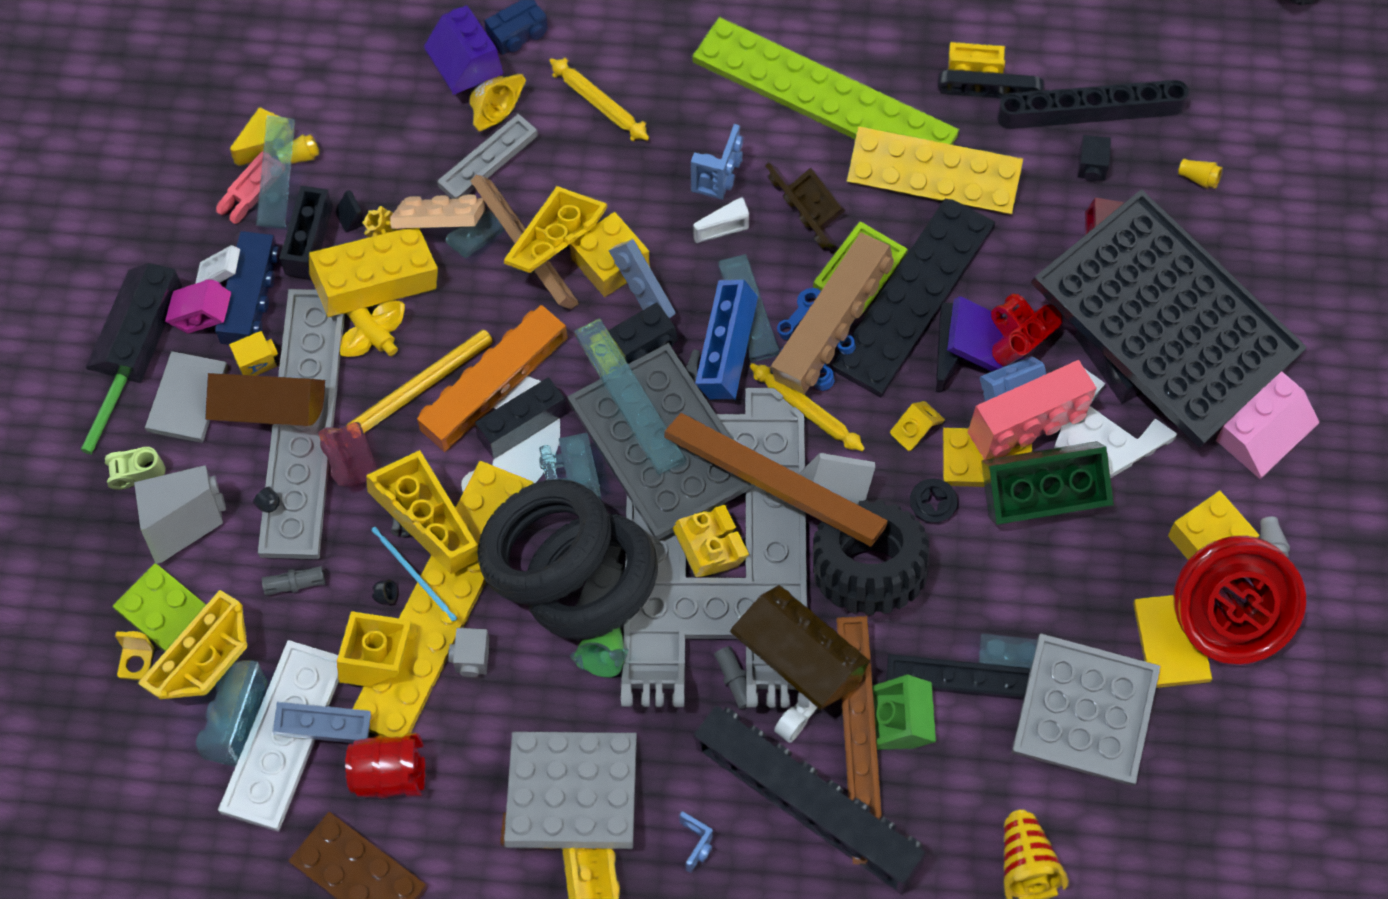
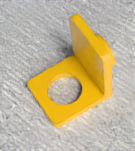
M925 401L912 403L890 430V434L908 451H912L933 425L942 424L945 419Z
M117 631L115 637L123 648L117 676L120 679L141 680L151 668L155 648L148 637L141 632ZM133 657H140L144 661L143 668L134 673L128 671V661Z

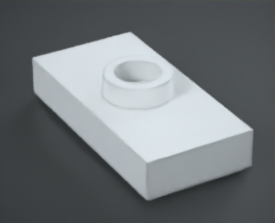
M231 245L200 262L196 283L207 279L221 282L234 275L240 249Z

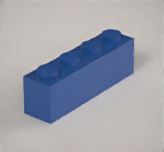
M718 280L695 382L709 399H736L758 299L757 294L745 280Z

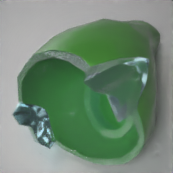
M619 627L616 630L613 629L608 634L598 635V637L583 639L576 652L570 654V657L577 667L582 670L585 669L600 677H612L620 673L629 649L624 648L623 637Z

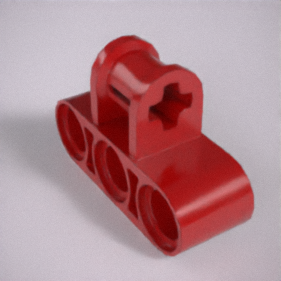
M1019 294L1009 295L1003 305H998L991 311L992 321L1003 335L992 347L995 361L1002 366H1007L1028 354L1062 324L1061 312L1052 304H1046L1034 312ZM1018 304L1019 307L1014 310L1013 308ZM1003 314H1006L1003 319L1000 318Z

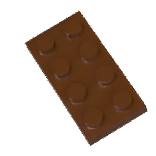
M331 812L324 816L288 860L294 868L335 899H419L428 888L425 883Z

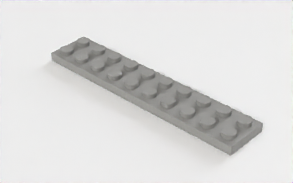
M288 290L278 377L325 380L323 409L318 420L311 426L273 424L265 488L270 486L278 494L280 502L277 510L272 513L262 512L258 546L260 558L319 559L341 358L339 351L344 330L345 313L327 317L316 290Z

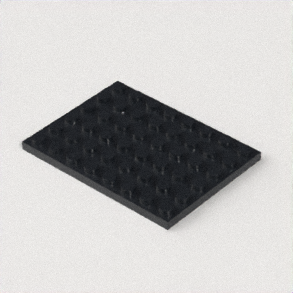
M1142 189L1043 269L1031 281V284L1199 448L1307 349V346Z

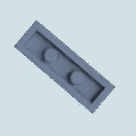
M634 239L617 244L609 250L616 266L620 269L630 290L643 310L658 302L668 318L676 313Z
M277 702L273 735L354 743L355 740L368 738L371 711Z

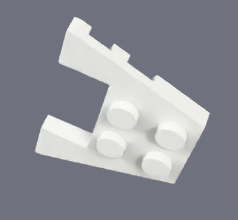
M1086 370L1097 387L1092 399L1093 402L1104 389L1105 383ZM1090 406L1087 416L1082 421L1076 424L1070 422L1061 427L1054 448L1093 441L1100 442L1107 446L1110 478L1131 467L1134 462L1144 456L1148 457L1156 449L1173 442L1177 433L1155 418L1140 438L1136 439Z

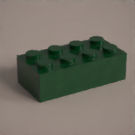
M1098 441L981 460L988 517L996 525L1114 505L1107 446Z

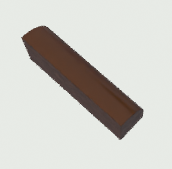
M208 373L205 420L311 426L318 420L323 409L325 380Z

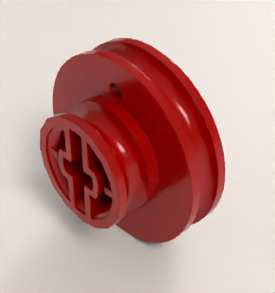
M1230 536L1207 544L1187 561L1175 584L1173 605L1180 627L1190 642L1201 653L1223 663L1248 664L1275 654L1293 638L1305 614L1306 590L1297 568L1275 545L1257 537ZM1245 577H1248L1250 579V581L1253 583V587ZM1224 586L1228 587L1244 599L1246 597L1247 601L1243 603L1230 592L1225 593L1222 588ZM1215 599L1217 600V602L1220 604V606H1221L1223 609H1221V608L1217 605V603L1215 602Z

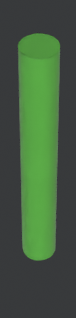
M116 375L81 448L82 452L89 455L93 453L127 381V377L124 375Z

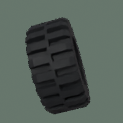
M862 500L857 505L888 520L886 528L874 544L869 546L821 521L813 537L814 580L821 589V593L828 600L832 598V603L840 608L843 606L847 607V611L856 614L858 611L865 612V615H874V612L887 614L891 613L893 608L899 610L908 605V600L911 602L915 600L920 591L925 587L929 566V538L925 533L924 526L920 521H915V516L909 511L903 512L900 506L893 503L889 506L885 505L884 501L876 500V503H868V500ZM861 551H879L891 556L892 559L878 564H865L852 560L849 556Z

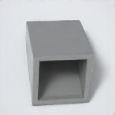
M206 465L134 482L141 532L156 564L162 563L223 524L221 511L226 510L225 501L222 493H219L216 476L210 477Z

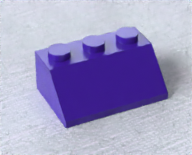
M468 5L456 8L442 15L425 43L424 49L453 95L503 75L497 49Z

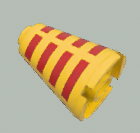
M1026 810L1011 812L1004 821V892L1006 898L1013 899L1012 896L1019 897V899H1050L1058 895L1057 888L1062 885L1064 891L1068 886L1067 874L1033 813Z

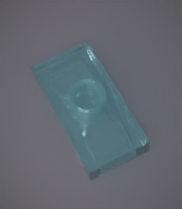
M485 209L475 226L458 227L446 236V243L464 258H467L504 232L505 229L496 216Z

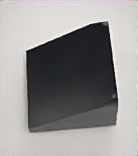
M347 190L336 208V215L344 231L350 232L364 226L362 223L364 218L353 192Z

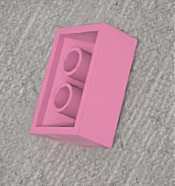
M1281 371L1223 425L1216 441L1261 479L1319 424V420L1305 391Z

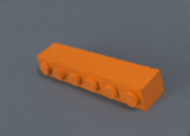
M542 305L535 311H529L524 316L521 324L515 329L508 330L498 345L486 350L481 360L474 367H468L453 386H447L442 391L439 399L421 410L417 418L420 431L445 453L475 425L476 421L485 416L567 340L566 325Z

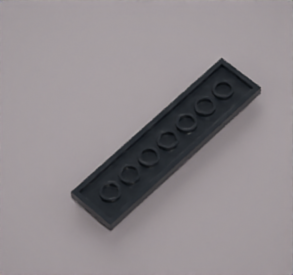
M945 198L853 333L852 337L856 345L854 352L851 354H842L840 352L832 364V371L881 398L940 310L942 302L946 301L993 230L995 221L955 200ZM847 342L845 347H849L851 343Z

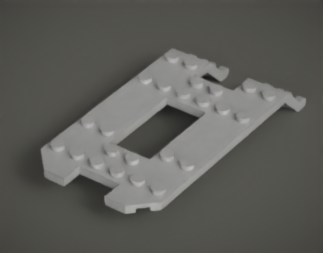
M745 388V414H716L731 438L736 442L798 474L805 468L804 414L783 399V395L775 388ZM757 486L746 492V549L749 555L746 558V578H686V556L675 533L672 532L656 541L627 496L626 518L637 523L651 538L658 559V574L655 586L647 602L642 608H639L640 611L633 618L628 619L627 623L624 624L625 658L621 684V707H631L633 704L631 689H643V707H650V689H656V707L664 705L663 689H675L673 705L675 707H684L685 639H737L730 633L733 625L761 594L778 585L788 590L791 595L807 607L805 512ZM627 554L625 557V567L627 564ZM746 647V706H758V693H756V689H768V707H775V689H781V707L789 706V693H787V689L795 688ZM799 692L798 706L809 707V700Z

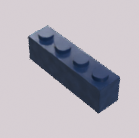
M240 231L236 246L240 249L236 272L228 278L226 289L231 292L224 322L217 324L215 329L220 344L229 345L263 329L261 318L262 314L268 310V289L274 285L275 273L273 269L275 263H279L281 248L277 246L274 235Z

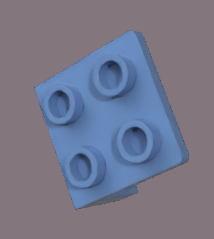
M734 124L722 159H717L710 154L702 155L694 152L691 160L692 192L723 200L726 190L731 191L735 179V174H732L734 167H740L743 152L740 151L743 144V136H740V125Z

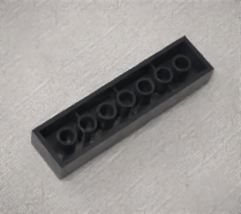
M716 705L694 734L697 750L853 860L852 856L858 860L862 857L866 858V864L859 865L902 895L924 864L925 851L922 850L923 845L910 835H907L906 838L895 831L897 827L887 818L881 816L878 819L869 813V806L860 799L854 798L852 801L842 794L844 789L830 779L825 782L816 775L818 771L807 762L802 761L799 764L790 757L792 753L779 743H776L775 746L765 740L766 734L754 725H751L749 728L739 721L741 717L732 709L725 707L723 710Z

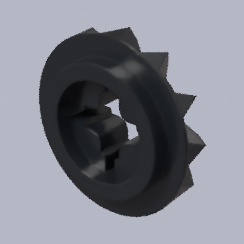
M935 478L925 479L913 488L910 495V507L914 511L915 517H920L925 523L936 522L940 524L942 521L950 519L955 512L957 495L952 486L947 482ZM930 492L935 500L942 501L938 503L936 511L931 504H926L929 501Z

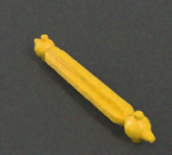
M564 57L563 60L551 58L549 60L554 72L552 74L553 77L563 76L564 81L623 130L630 131V140L633 142L635 139L649 140L645 128L646 123L644 121L636 123L631 114L575 69L568 68L567 62L569 60Z
M753 363L750 365L754 372L753 377L755 380L765 382L768 388H775L792 407L800 410L805 417L833 438L843 441L845 448L864 451L865 448L861 443L860 435L849 433L844 424L804 394L775 381L773 374H771V369L766 365H756Z

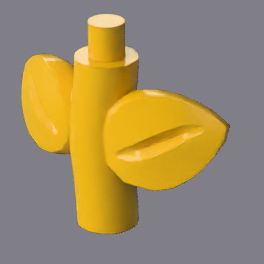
M386 301L381 303L372 312V315L367 307L347 312L346 314L355 327L345 332L342 336L340 355L346 357L360 356L367 353L372 345L380 352L385 351L389 356L396 354L398 348L393 344L395 338L389 332L396 330L402 322L405 304L401 301Z

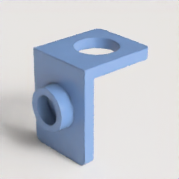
M681 812L679 815L680 824L702 837L686 863V871L691 873L698 861L703 863L712 849L709 843L713 838V829L688 814Z

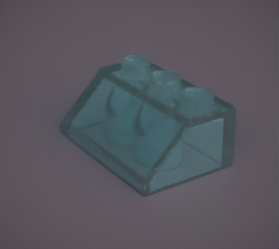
M249 660L233 663L217 682L216 689L218 693L215 701H211L206 713L208 721L205 730L199 732L196 741L198 752L204 760L236 767L268 684L257 661Z

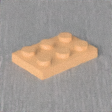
M464 195L459 197V199H449L448 196H435L432 200H421V197L418 196L407 197L390 217L391 229L475 226L484 213L486 204L483 198H476L475 195Z

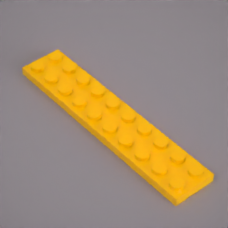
M479 461L455 508L477 545L479 544L483 528L490 516L494 514V511L514 493H519V490L529 485L533 486V481ZM432 555L429 558L420 577L446 604L450 612L454 613L457 619L452 621L448 614L437 605L417 582L399 619L411 620L412 625L398 675L370 687L364 686L353 707L356 710L371 711L369 732L378 736L384 735L385 737H403L405 734L411 733L449 657L450 644H455L456 629L464 627L486 583L479 567L478 555L476 562L452 574Z

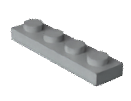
M517 114L437 181L438 187L451 199H459L461 196L468 195L475 189L470 180L477 174L485 178L490 177L538 136L537 129Z

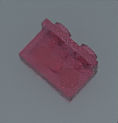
M353 422L344 428L326 427L318 432L321 440L320 447L329 460L331 475L338 486L357 487L367 482L366 475L378 470L359 422Z

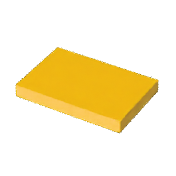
M1173 595L1134 599L1133 606L1144 661L1160 665L1156 688L1211 682L1212 675L1208 657L1190 642L1180 627L1174 611Z

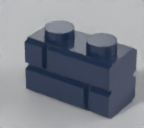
M520 0L484 20L486 34L492 43L495 44L501 55L509 51H518L524 43L531 39L537 40L541 38L548 30L546 14L537 5L535 0Z

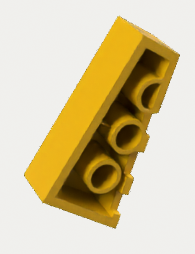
M420 450L366 475L367 492L450 574L477 561V543Z

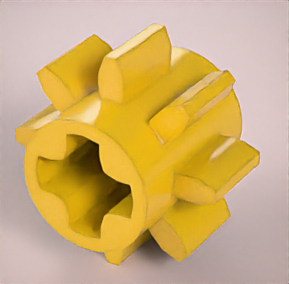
M379 206L378 211L369 210V213L362 222L367 228L364 233L367 237L399 229H391L390 217L393 212L386 210L382 206Z

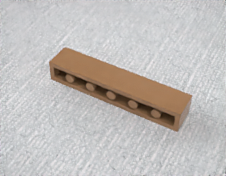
M860 232L771 365L775 381L804 395L810 386L816 384L820 370L825 363L828 364L832 360L836 346L840 341L845 340L854 319L861 316L865 302L869 296H873L876 293L879 281L883 275L888 274L892 269L894 259L892 258L890 245Z

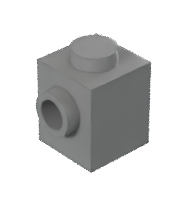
M456 629L455 644H450L449 662H453L456 673H460L464 677H477L478 674H487L490 643L487 629Z

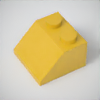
M351 611L337 658L339 682L370 687L398 675L412 621Z

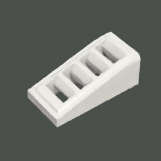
M743 197L694 223L695 243L748 229L749 212Z

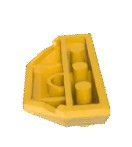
M219 590L138 684L159 699L207 695L247 648L242 604Z

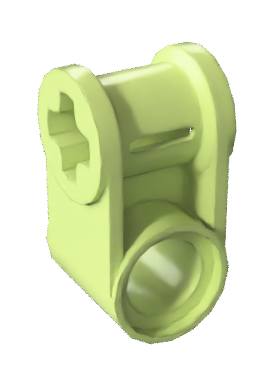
M151 447L113 452L105 457V464L109 466L110 475L107 484L111 489L121 490L135 486L134 482L165 474L166 468L163 461ZM154 461L150 467L144 468L148 462Z

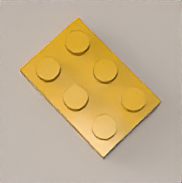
M943 428V481L951 486L984 487L981 460L984 459L968 434L969 428ZM1032 443L1025 447L1018 445L1012 448L1005 456L1032 452Z

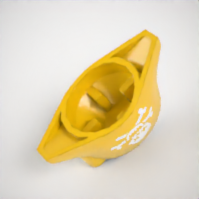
M522 74L508 77L498 76L479 84L474 89L469 101L474 110L473 125L479 132L501 122L511 113L526 82Z

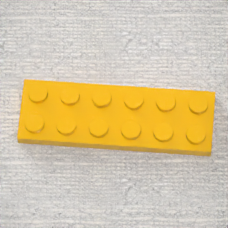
M858 126L847 182L943 201L945 198L952 199L965 206L1011 215L1023 159Z

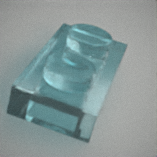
M981 634L978 663L1031 668L1037 640Z

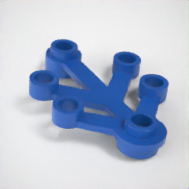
M808 288L799 294L797 298L798 309L788 320H782L777 325L778 334L782 339L788 340L814 303V301L811 303L806 301L812 298L816 300L821 290ZM785 327L791 328L788 332H782V329ZM847 335L845 340L840 341L836 347L839 348L842 354H851L856 348L854 338ZM845 342L851 343L849 347H842V344ZM825 363L820 373L827 374L822 378H818V381L813 386L820 391L830 389L835 382L832 369L826 366Z

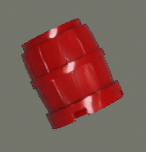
M418 733L405 734L403 737L379 735L376 738L355 740L354 743L349 744L346 751V780L350 793L356 794L358 797H379L380 799L404 794L408 797L422 796L420 790L425 788L426 763L425 757H421L418 752V748L424 747L421 736Z

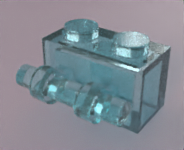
M588 433L558 438L561 453L558 455L552 454L550 445H543L539 448L541 456L539 458V465L544 470L546 480L560 479L557 478L555 468L564 467L566 478H562L563 480L580 483L592 490L601 499L600 486Z

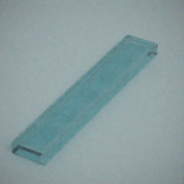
M599 318L575 330V337L657 474L684 462V456L678 446L664 438L667 428L601 319Z

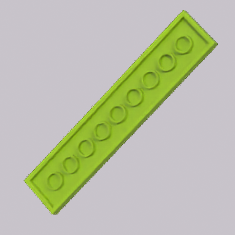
M721 17L717 19L693 55V63L855 140L858 126L953 145L959 133V129Z

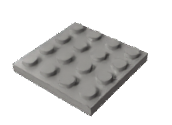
M1039 634L1011 753L1134 786L1136 784L1160 665Z
M512 732L504 838L505 847L633 849L636 733Z

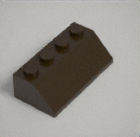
M781 585L761 594L730 630L731 634L820 710L855 689L870 662L857 648L848 643L833 628L829 627L812 610L804 606Z

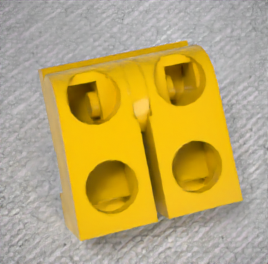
M725 504L715 507L711 512L704 511L678 519L673 527V531L695 577H703L737 568L749 555L738 531L733 532L736 526Z

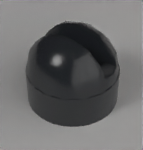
M270 486L262 489L253 499V504L265 513H272L277 510L280 502L278 494Z
M380 580L373 585L372 590H374V594H372V598L377 603L390 604L396 601L398 592L393 580Z

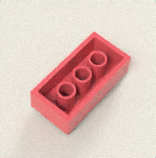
M1079 360L1074 361L977 405L972 416L968 434L984 460L993 457H1003L1018 445L1021 447L1028 446L1043 434L1049 436L1056 433L1067 423L1076 424L1082 421L1087 416V411L1092 403L1097 387Z

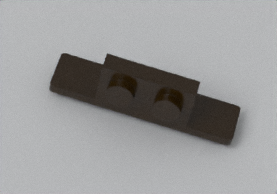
M770 162L765 164V167L770 172L767 175L768 179L776 188L781 186L785 192L782 196L790 207H797L801 214L798 216L800 221L808 229L812 227L817 233L814 236L816 242L823 249L828 247L836 252L839 247L825 228L846 210L815 170L810 167L790 185L776 166Z

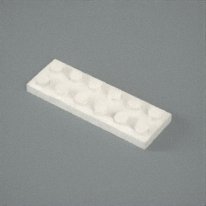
M287 641L218 809L220 814L279 832L316 739L273 735L277 702L329 707L339 682L337 671L338 655L293 641Z

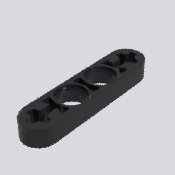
M944 70L938 75L937 87L941 93L948 95L1002 99L1003 96L1010 93L1044 91L1045 82L1040 77L1029 75Z

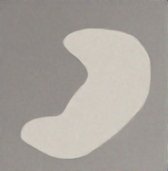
M528 376L525 377L493 408H499L541 381ZM560 418L495 458L492 465L536 483L556 454L560 442ZM474 471L469 472L463 478L461 483L463 492Z

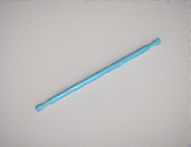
M373 527L371 531L380 538V541L437 605L448 614V617L455 621L457 617L454 613L450 612L446 604L386 537L382 536L377 527Z

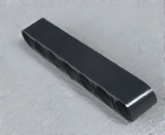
M1165 80L1010 93L1003 96L1000 101L997 121L1003 128L1020 129L1175 116L1183 111L1189 94V88L1180 80Z

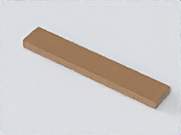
M477 174L470 180L511 239L516 243L526 230L525 226L494 183ZM549 260L534 270L559 305L572 310L579 304Z

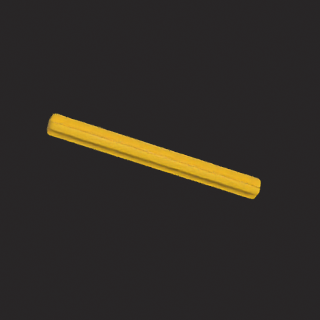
M486 330L479 331L346 425L348 432L354 438L360 437L491 345L493 341L490 334Z

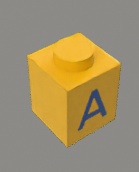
M262 331L229 344L242 375L257 376L277 367L273 356L278 355L272 339L266 341Z

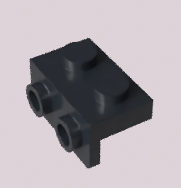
M658 302L608 330L609 337L623 355L626 365L667 343L672 347L678 341L675 326Z

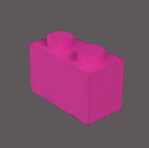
M211 279L175 290L172 294L165 321L187 334L223 323L231 292L222 287L218 281Z

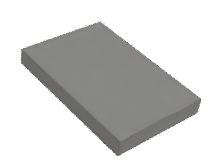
M171 351L145 426L146 431L203 443L210 420H205L208 373L226 374L228 369L227 362Z

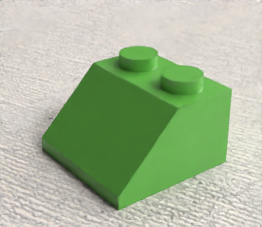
M905 675L872 686L877 750L914 749L936 742L932 682Z

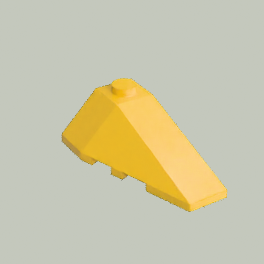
M556 186L507 254L504 264L528 273L532 272L593 228L606 211L607 204Z

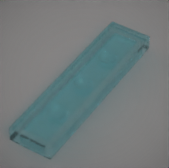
M270 115L266 117L256 219L257 226L285 228L295 119Z
M746 254L719 261L723 280H745L758 296L747 345L751 362L778 356L779 349Z

